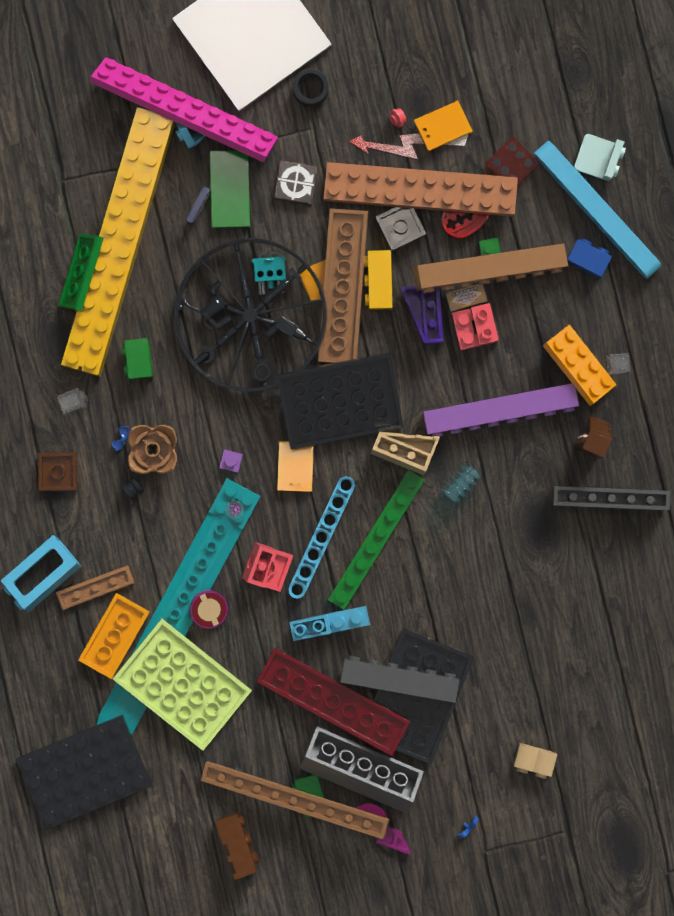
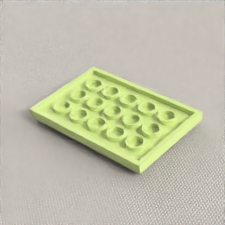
M162 618L113 677L114 681L201 750L207 747L252 691Z

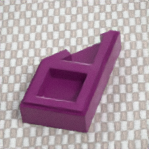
M388 826L385 838H377L376 843L410 855L409 847L399 829Z

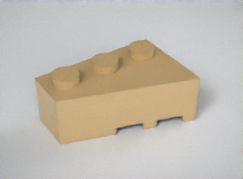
M379 432L371 454L424 476L440 436L430 437Z

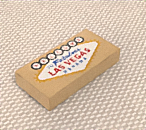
M479 284L445 294L450 312L488 301L483 285Z

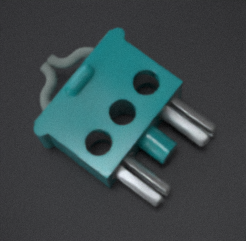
M266 248L265 252L260 253L258 258L252 260V263H254L255 282H258L259 295H262L261 282L264 295V281H267L268 289L275 288L274 281H277L278 286L280 280L281 282L286 280V257H280L271 248ZM268 250L271 254H275L277 256L270 258H261L262 255L268 253ZM270 270L273 271V276L271 277L267 275V272ZM278 270L283 271L281 276L277 275ZM259 271L264 273L263 277H258Z

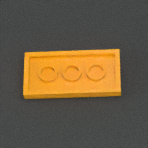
M570 325L543 345L590 406L617 385Z
M116 593L78 661L112 679L150 611Z

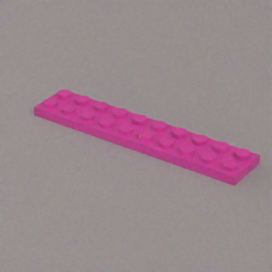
M106 57L91 75L89 81L261 162L266 160L278 139L271 132L262 130L234 115L223 112L219 108L210 106L199 99H195L182 91L171 88L167 84L158 82L147 75H143L130 67H126Z

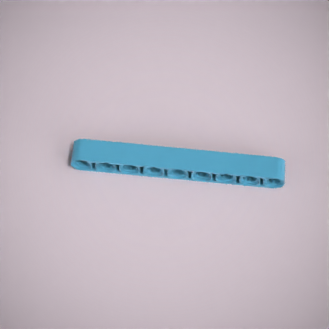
M550 141L545 142L533 153L538 162L644 278L648 279L662 267L659 260Z

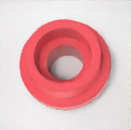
M401 109L391 110V115L389 116L391 123L399 128L402 127L406 122L404 112Z

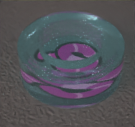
M232 500L226 504L225 513L230 519H239L244 514V506L240 501Z

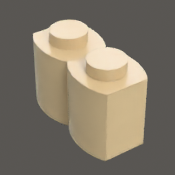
M519 743L513 765L517 767L516 771L528 774V771L536 773L535 776L546 779L547 776L552 777L557 753Z

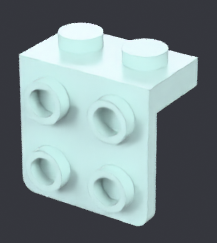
M586 134L574 168L579 172L610 181L613 176H617L620 167L617 166L618 159L623 158L626 150L623 147L624 141L617 139L614 143L591 134Z

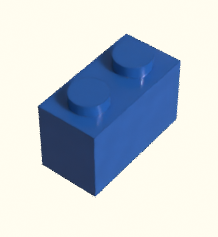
M577 239L567 257V262L600 279L612 256L608 255L609 251L601 247L597 249L591 246L592 243L586 239Z

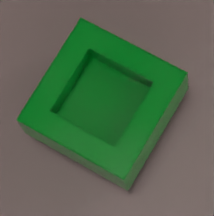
M498 238L478 242L481 256L500 253Z

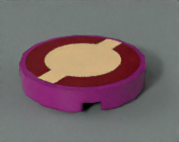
M204 590L193 597L189 612L197 625L202 628L211 629L219 626L225 620L228 606L220 593Z

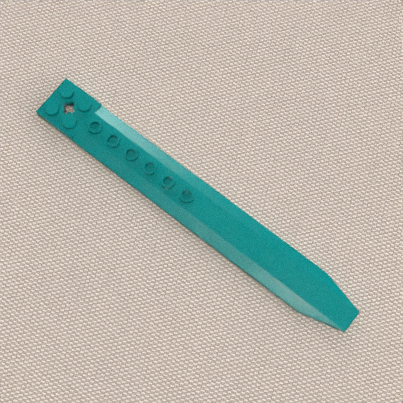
M228 478L225 480L133 653L161 618L182 635L186 636L193 623L189 612L193 597L201 591L211 590L261 496ZM230 500H239L238 504H240L241 512L237 516H233L230 513ZM116 683L99 714L97 725L123 714L132 735L147 706Z

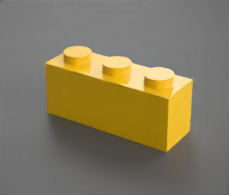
M391 250L368 251V256H365L364 267H368V275H364L365 287L368 286L369 294H365V306H369V310H392Z

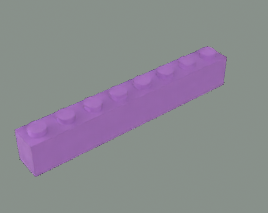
M567 384L424 411L423 417L427 435L431 434L434 437L443 436V432L450 431L451 434L460 433L462 428L469 427L470 431L481 429L480 425L488 424V427L500 425L499 421L507 420V424L518 422L520 417H526V420L537 418V414L544 413L545 416L555 415L557 410L562 409L564 413L575 411L574 407L579 406L575 386Z

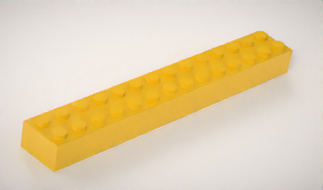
M139 107L136 109L99 234L104 239L82 312H76L61 363L65 367L101 377L176 123L153 111Z

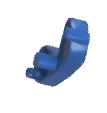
M128 426L119 427L122 438L112 443L115 451L123 449L130 432Z
M475 815L470 825L464 822L463 826L466 829L461 834H457L460 839L465 838L476 826L479 819Z

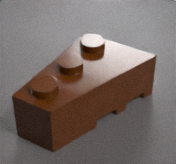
M590 415L583 434L578 435L575 442L577 446L576 451L595 459L604 458L612 440V424Z
M237 811L216 819L215 823L228 855V862L231 863L234 871V880L256 873L257 863L260 860L257 852L252 851L251 845L253 841L250 833L246 834L245 832L246 822L243 815L239 816Z

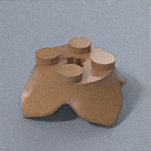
M139 425L130 429L128 444L131 447V452L128 456V463L131 471L140 474H147L152 471L165 474L174 470L177 462L175 452L177 437L172 427L158 425L155 428H151L146 425ZM156 444L158 452L156 454L152 453V455L149 454V446H155Z

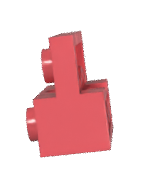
M490 303L451 313L460 351L499 341ZM472 321L475 323L477 334L474 333Z
M254 542L242 578L248 583L281 592L293 555Z

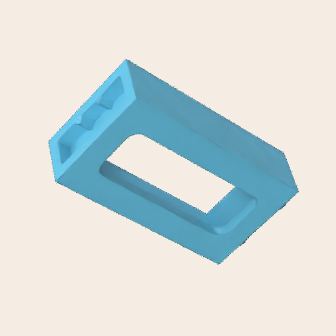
M52 535L5 576L1 582L4 584V591L9 596L13 595L16 599L14 601L16 606L20 610L24 609L30 612L82 566L61 540ZM55 549L63 558V563L24 596L15 586V582L46 554Z

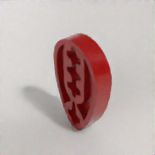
M444 211L441 222L444 231L450 237L464 239L481 228L490 215L473 213L471 216L472 220L469 221L466 218L463 220V225L457 223L454 226L455 229L452 230L451 227L447 228L448 220L455 222L456 216L459 215L462 218L465 216V213Z

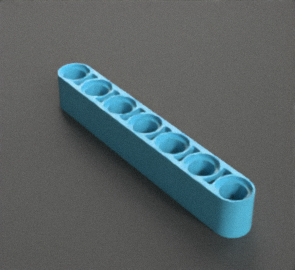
M350 477L340 478L290 583L288 590L293 598L303 597L354 490L355 484ZM343 480L351 482L350 490L345 491L341 488L340 484ZM335 497L343 499L344 503L341 508L333 506L332 501ZM328 514L335 517V523L331 526L324 522V518ZM325 532L327 535L326 542L319 543L316 540L317 533ZM311 549L317 550L319 552L318 559H309L308 552ZM302 567L310 568L311 575L304 578L300 575ZM293 585H301L303 592L300 595H295L292 592Z

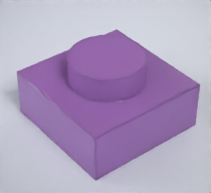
M224 450L220 468L238 473L243 454Z

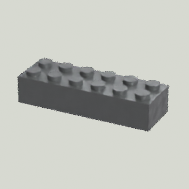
M316 727L299 768L406 814L414 802L424 772L319 727Z

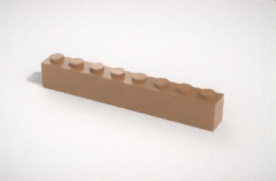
M557 244L417 265L413 268L417 291L423 290V293L435 292V288H442V291L453 289L454 285H460V288L472 286L471 283L474 282L484 285L494 279L497 282L507 281L508 277L515 276V279L526 278V274H533V277L544 275L546 271H551V274L563 272V268L568 266L565 245Z

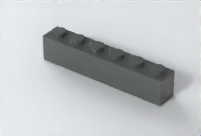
M552 486L551 506L670 510V491Z
M349 655V659L344 658L341 683L456 702L459 679L455 678L456 674L444 672L443 676L437 675L435 670L425 669V672L417 671V667L406 666V669L398 668L399 664L387 662L386 666L379 664L378 660L368 659V662L360 661V657Z

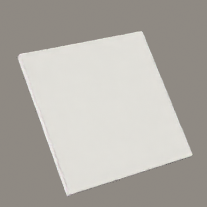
M197 0L172 18L239 112L332 46L300 0Z

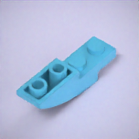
M366 606L289 622L293 641L370 625Z

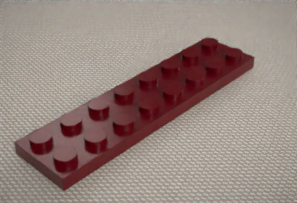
M274 648L257 680V683L393 756L411 722L277 648Z

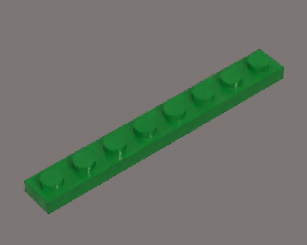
M408 469L328 599L330 602L345 610L425 479Z

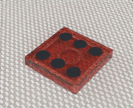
M512 136L485 164L497 176L517 177L518 185L539 162Z

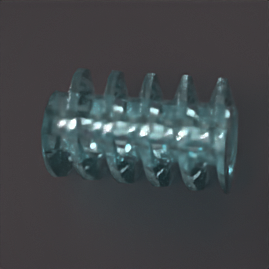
M466 461L467 467L460 466L462 473L455 472L457 479L450 477L449 479L452 484H444L447 490L439 489L452 502L460 503L461 501L458 496L466 497L464 490L471 491L469 484L476 486L474 479L481 480L479 473Z

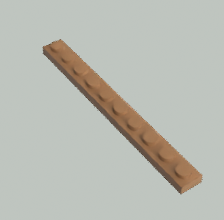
M209 761L204 766L201 778L203 782L380 839L385 838L389 823L387 818Z

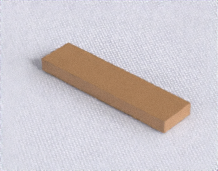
M129 565L58 591L56 594L62 610L134 584L135 581Z

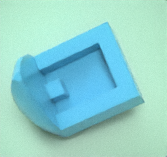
M175 123L179 129L175 132L180 141H185L188 149L196 146L205 137V135L199 132L190 135L186 126Z

